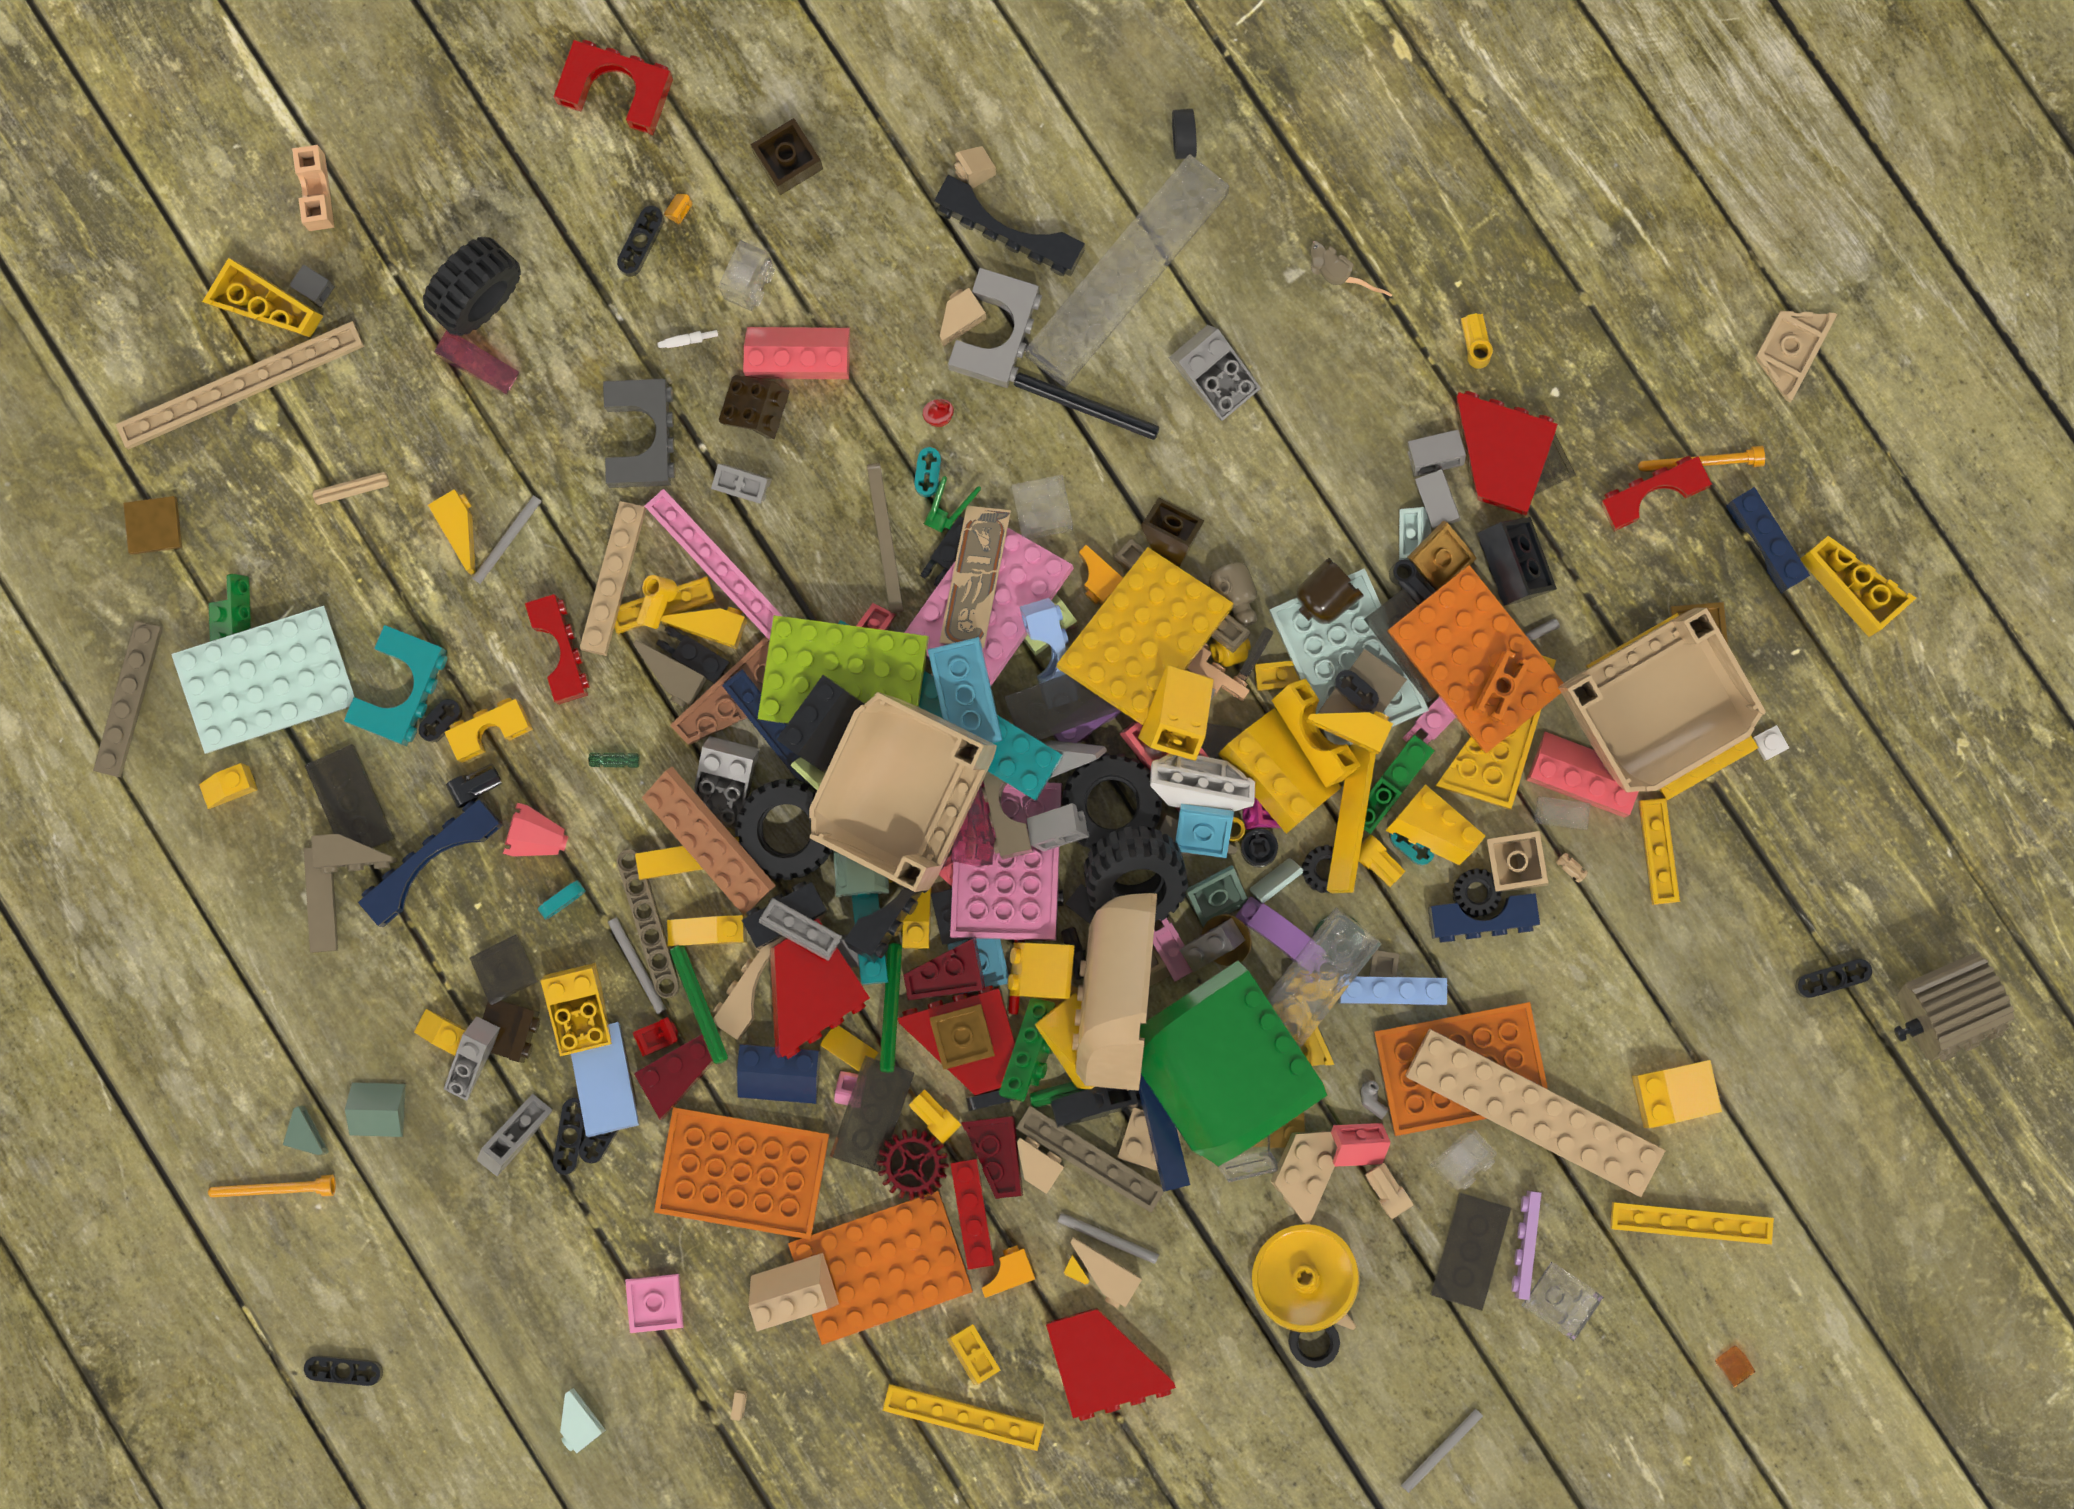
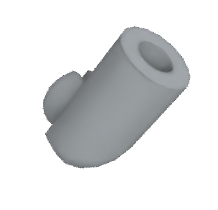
M1372 1080L1367 1081L1361 1087L1362 1105L1382 1120L1389 1109L1378 1101V1084Z

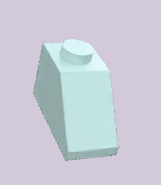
M573 1388L565 1394L560 1433L563 1435L561 1440L566 1448L570 1451L574 1450L577 1454L606 1430Z

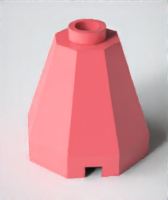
M516 804L515 809L520 810V812L513 814L505 845H509L510 848H504L503 854L512 857L558 855L559 850H565L568 836L564 835L565 829L528 805Z

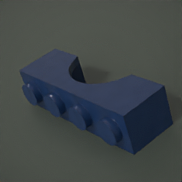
M1755 487L1726 505L1739 528L1745 530L1759 547L1767 565V572L1780 593L1785 592L1810 576Z
M1536 893L1507 897L1501 912L1493 919L1487 921L1470 918L1461 910L1458 903L1428 907L1432 939L1439 938L1440 943L1455 941V936L1465 935L1466 940L1482 938L1481 933L1491 932L1492 936L1507 935L1508 929L1516 928L1518 933L1534 931L1533 926L1540 925Z

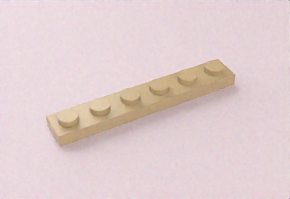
M619 502L580 644L582 651L607 656L646 513L645 506Z

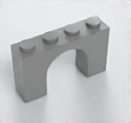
M980 268L972 293L977 300L1006 310L1013 319L1014 330L1007 342L992 349L980 348L956 340L948 367L950 371L1008 388L1010 381L1014 382L1019 368L1015 367L1017 358H1022L1024 355L1026 343H1023L1026 333H1031L1034 319L1031 318L1033 309H1039L1042 295H1039V286Z

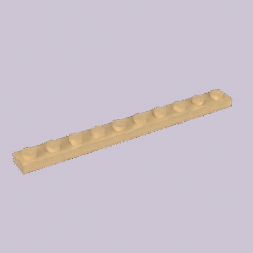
M352 321L115 425L125 448L129 450L365 346L355 323Z

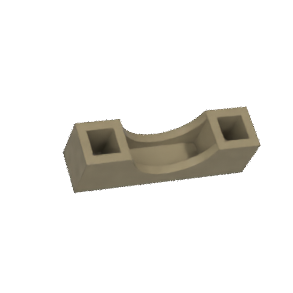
M987 771L983 779L985 787L980 789L983 802L989 803L990 812L986 813L989 828H994L996 838H992L995 854L1000 853L1002 859H1008L1033 853L1026 823L1016 822L1003 812L1001 796L1007 783Z

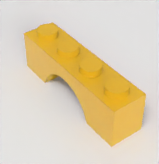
M1306 678L1289 684L1271 700L1326 788L1342 782L1361 766L1347 744L1338 745L1330 742L1324 737L1318 727L1306 722L1310 714H1316L1319 698Z

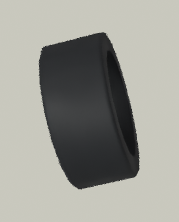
M1193 109L1173 110L1172 134L1175 158H1196L1197 138Z
M1334 1325L1324 1329L1330 1338L1328 1350L1322 1356L1315 1358L1308 1357L1299 1348L1298 1341L1301 1332L1290 1330L1288 1342L1290 1351L1296 1360L1304 1366L1312 1368L1323 1367L1332 1362L1338 1354L1340 1347L1339 1333Z

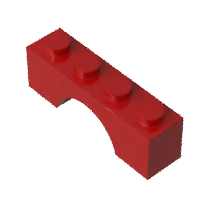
M1690 455L1676 461V467L1669 470L1666 466L1654 471L1652 473L1653 477L1644 481L1643 478H1639L1628 484L1629 488L1620 492L1619 489H1615L1605 494V499L1602 500L1601 506L1613 531L1615 532L1639 520L1641 501L1652 491L1670 489L1678 492L1686 499L1710 488L1712 483L1699 456L1693 459Z
M555 594L525 603L532 628L536 632H545L554 636L560 647L559 663L556 669L547 676L554 702L560 705L588 696L587 688H590L586 673H581L579 664L583 663L579 649H574L572 639H575V634L571 624H566L564 615L568 614L564 600H559Z
M978 1158L950 1163L967 1269L994 1266L995 1261L984 1205Z

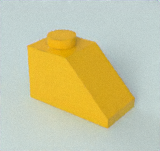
M242 763L216 772L199 784L208 809L258 790L250 767Z
M426 1009L414 1033L455 1056L466 1029Z

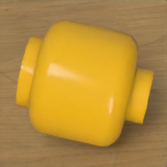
M1248 638L1234 653L1215 639H1213V643L1210 645L1213 660L1224 667L1244 662L1248 657V650L1251 649Z

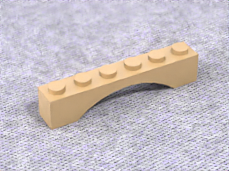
M826 913L817 917L820 920V922L826 915ZM784 936L761 949L756 948L759 952L754 960L751 958L747 960L741 970L744 973L739 982L736 980L732 982L726 992L729 995L724 1004L719 1002L711 1014L714 1017L715 1025L737 1040L742 1038L755 1019V991L760 975L770 960V948L786 938Z

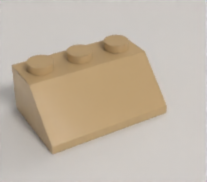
M823 1253L751 1276L749 1309L756 1331L818 1313L839 1304Z

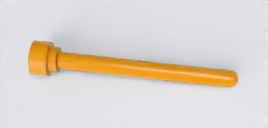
M1752 446L1751 449L1743 453L1699 456L1703 466L1747 463V465H1752V467H1762L1765 465L1763 446ZM1682 458L1641 461L1638 464V468L1640 471H1653L1665 466L1667 469L1676 467V461Z
M321 1175L315 1181L211 1187L208 1190V1195L214 1198L316 1192V1194H321V1196H334L336 1182L334 1175Z

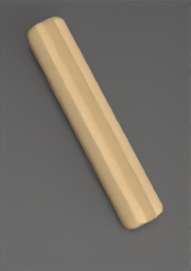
M385 472L314 490L313 498L316 504L321 505L389 486V478Z

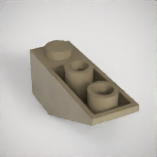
M340 834L311 836L313 868L321 869L322 873H336L340 867H348V871L364 870V865H374V869L390 868V863H398L397 858Z

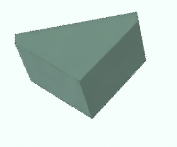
M298 1106L294 1108L283 1145L315 1155L329 1153L306 1107Z

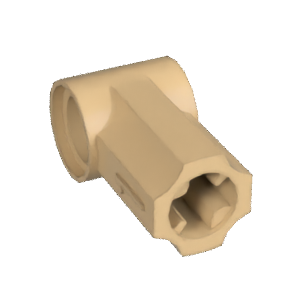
M1385 1163L1376 1166L1365 1174L1371 1187L1380 1198L1379 1202L1391 1220L1414 1206L1403 1187L1397 1184Z

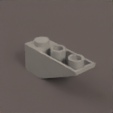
M477 1016L462 1035L444 1090L466 1101L469 1099L494 1046L499 1027Z

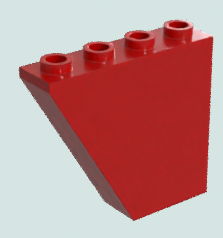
M1458 392L1456 403L1477 500L1527 516L1558 424L1554 423L1553 418L1545 415H1539V417L1529 415V411L1524 408L1514 407L1513 410L1504 407V403L1496 399L1485 401L1479 399L1480 395L1474 392Z
M818 918L814 919L815 922L822 925ZM788 938L770 948L775 1054L778 1058L784 1056L787 1059L791 1058L801 1051L799 1048L801 1044L806 1041L809 1044L815 1042L823 1036L822 1030L828 1026L834 1029L845 1021L843 1019L844 1015L850 1011L854 1015L866 1007L864 1002L870 999V997L838 948L835 949L829 961Z
M993 985L978 991L979 994L969 997L968 993L952 997L954 1002L943 1005V1001L940 1000L927 1004L928 1009L918 1012L917 1007L903 1011V1017L897 1018L899 1024L941 1063L930 1018L981 1004L995 1056L947 1069L974 1095L1001 1088L1015 1046L1000 989L994 990Z
M1098 1308L1046 1322L1073 1419L1079 1417L1080 1421L1095 1417L1094 1412L1104 1410L1105 1413H1111L1121 1409L1120 1404L1130 1402L1131 1406L1146 1402L1145 1397L1156 1394V1398L1172 1394L1171 1389L1176 1388L1174 1380Z

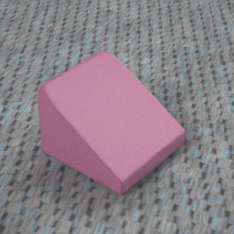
M840 1071L834 1102L860 1107L866 1076Z

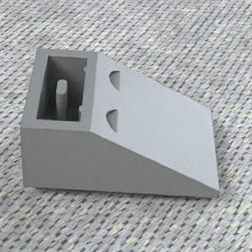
M1206 325L1168 357L1182 377L1221 421L1261 389L1219 329L1210 325Z
M709 736L702 746L694 792L725 827L735 829L738 821H736L737 815L742 809L741 805L750 793L759 748Z

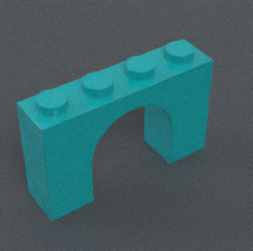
M384 625L374 649L403 661L410 667L414 677L412 693L404 703L393 708H381L354 697L344 722L407 747L409 742H413L417 734L415 726L418 719L423 718L427 710L425 702L428 695L433 694L436 689V676L438 671L443 670L446 665L447 651L442 647Z

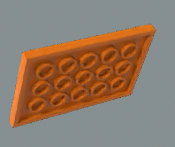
M1470 565L1465 567L1387 630L1484 753L1489 752L1561 694L1558 687L1563 684V681ZM1509 650L1516 655L1514 659L1508 658L1504 673L1511 676L1514 675L1519 665L1515 664L1517 659H1526L1530 661V664L1502 720L1495 722L1490 717L1493 712H1496L1500 702L1499 699L1490 696L1484 706L1486 709L1483 714L1477 713L1473 708L1501 653ZM1498 679L1496 689L1500 693H1505L1507 683L1503 679Z
M1530 1002L1374 1032L1394 1136L1487 1119L1405 1076L1429 1029L1548 1089Z
M673 1107L654 1213L811 1240L830 1134Z
M939 1190L935 1191L933 1195H924V1199L918 1197L912 1201L910 1200L812 1234L811 1240L801 1238L788 1243L794 1262L821 1253L824 1254L839 1304L830 1309L812 1314L822 1345L973 1292Z

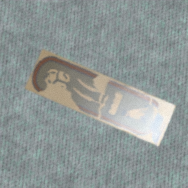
M976 506L966 507L939 643L952 644L979 637L982 648H984L1011 510Z

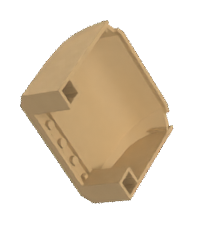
M1693 608L1558 687L1601 762L1625 792L1659 790L1750 737L1755 729L1754 727L1762 715L1766 713L1707 608Z
M877 692L872 699L854 711L809 808V818H811L810 839L914 892L929 890L937 879L994 758L997 745L913 704Z
M1130 894L1116 897L1097 910L1091 921L1086 961L1081 960L1080 976L1084 977V985H1079L1077 1001H1082L1081 1009H1076L1075 1025L1080 1026L1079 1034H1074L1072 1049L1077 1050L1076 1073L1085 1086L1139 1091L1144 1038H1139L1140 1023H1146L1157 894Z

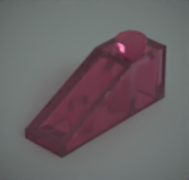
M447 330L434 351L441 360L506 395L519 375L517 370L462 337L450 334Z
M981 786L953 843L951 861L973 866L993 865L995 838Z

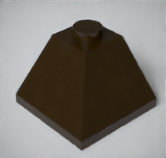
M1158 497L1143 521L1141 528L1151 549L1180 568L1204 520Z

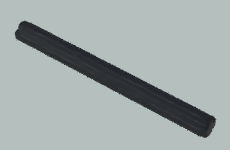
M1021 372L1016 375L1015 387L1152 440L1157 438L1160 430L1158 425Z

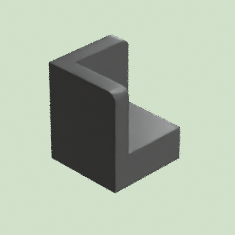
M304 264L290 283L293 289L306 296L320 308L335 288L328 279Z

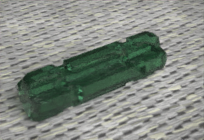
M589 753L588 764L591 767L603 765V767L625 768V766H628L629 768H638L640 765V755L637 753H628V755L624 753H603V755L601 753Z

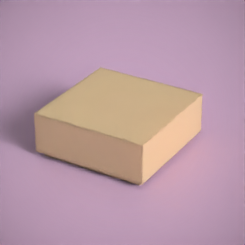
M737 1390L734 1393L731 1420L740 1421L744 1417L747 1391Z

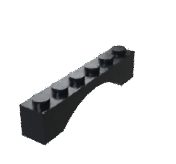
M947 175L934 200V206L939 215L947 219L953 217L959 220V224L966 229L973 230L975 228L983 232L982 235L990 241L995 242L999 240L1005 243V247L1014 253L1020 251L1028 255L1027 258L1038 265L1044 263L1050 266V270L1057 275L1064 276L1066 274L1071 277L1085 251V243L1064 232L1029 234L1003 225L982 207L970 185L950 175Z
M960 830L951 847L952 850H955L961 841ZM904 887L898 896L885 907L870 915L859 918L844 940L847 947L872 963H875L878 958L881 959L888 950V943L893 936L896 937L902 930V922L907 914L911 915L918 905V898L922 892L926 893L928 890L914 892Z

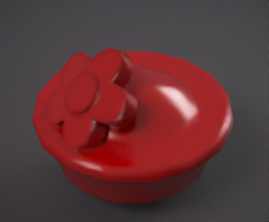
M934 399L926 404L922 416L931 426L942 427L951 421L954 408L948 400Z

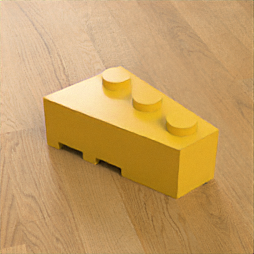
M1426 784L1385 830L1391 834L1395 832L1408 838L1410 843H1419L1428 847L1430 852L1458 865L1485 838L1481 831Z

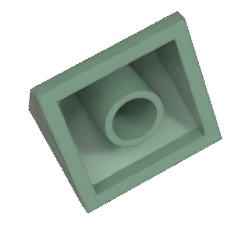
M1232 865L1186 890V897L1203 927L1211 918L1217 915L1230 914L1242 908L1248 900Z
M352 1083L345 1106L349 1135L403 1137L406 1084Z

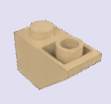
M983 146L959 151L955 154V175L958 180L970 185L972 189L996 175V167Z
M1027 1136L1024 1140L1020 1137L1017 1145L1024 1179L1047 1194L1064 1168L1060 1164L1063 1159L1051 1151L1047 1155L1038 1149L1040 1144Z

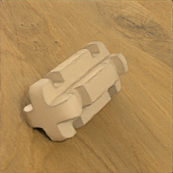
M1568 853L1562 854L1556 862L1557 865L1561 864L1563 866L1562 869L1572 878L1575 877L1576 882H1581L1587 876V870L1583 871V867L1573 858H1569Z

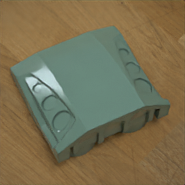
M834 851L836 898L842 897V895L851 896L867 893V895L870 893L881 894L882 892L889 894V879Z

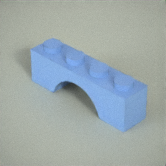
M1050 598L1020 606L1024 627L1031 640H1040L1051 646V660L1047 668L1037 676L1042 699L1048 709L1079 700L1076 691L1080 689L1079 682L1056 668L1058 661L1066 652L1065 644L1069 643L1065 629H1061L1059 621L1063 620L1059 605H1054Z
M1340 976L1338 1004L1447 1005V978Z

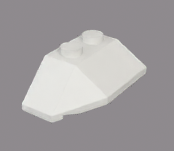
M1168 754L1159 760L1152 761L1150 786L1169 806L1180 808L1181 804L1237 811L1254 805L1255 781L1250 777L1247 778L1228 761L1199 755L1196 761L1173 754Z

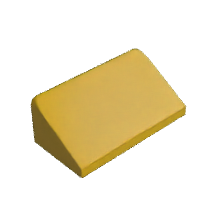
M839 1025L831 1029L820 1043V1046L863 1075L879 1053Z

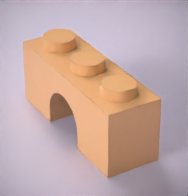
M318 145L292 148L295 173L300 180L302 188V198H299L302 224L309 231L335 228L325 153Z

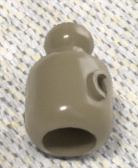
M1238 562L1215 570L1209 578L1211 589L1234 603L1231 609L1234 615L1233 618L1244 627L1256 623L1257 614L1251 609L1250 604L1255 601L1257 590L1247 566Z

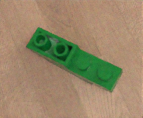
M1415 734L1370 790L1364 830L1369 834L1373 832L1435 751V749Z

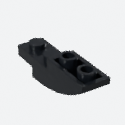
M1094 1087L1050 1102L1057 1128L1106 1117L1111 1113L1142 1106L1139 1091Z

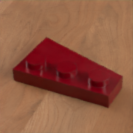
M976 936L903 975L908 1000L980 991L986 988Z
M1014 1116L961 1122L964 1131H966L971 1141L973 1151L981 1163L982 1170L995 1199L1023 1196Z

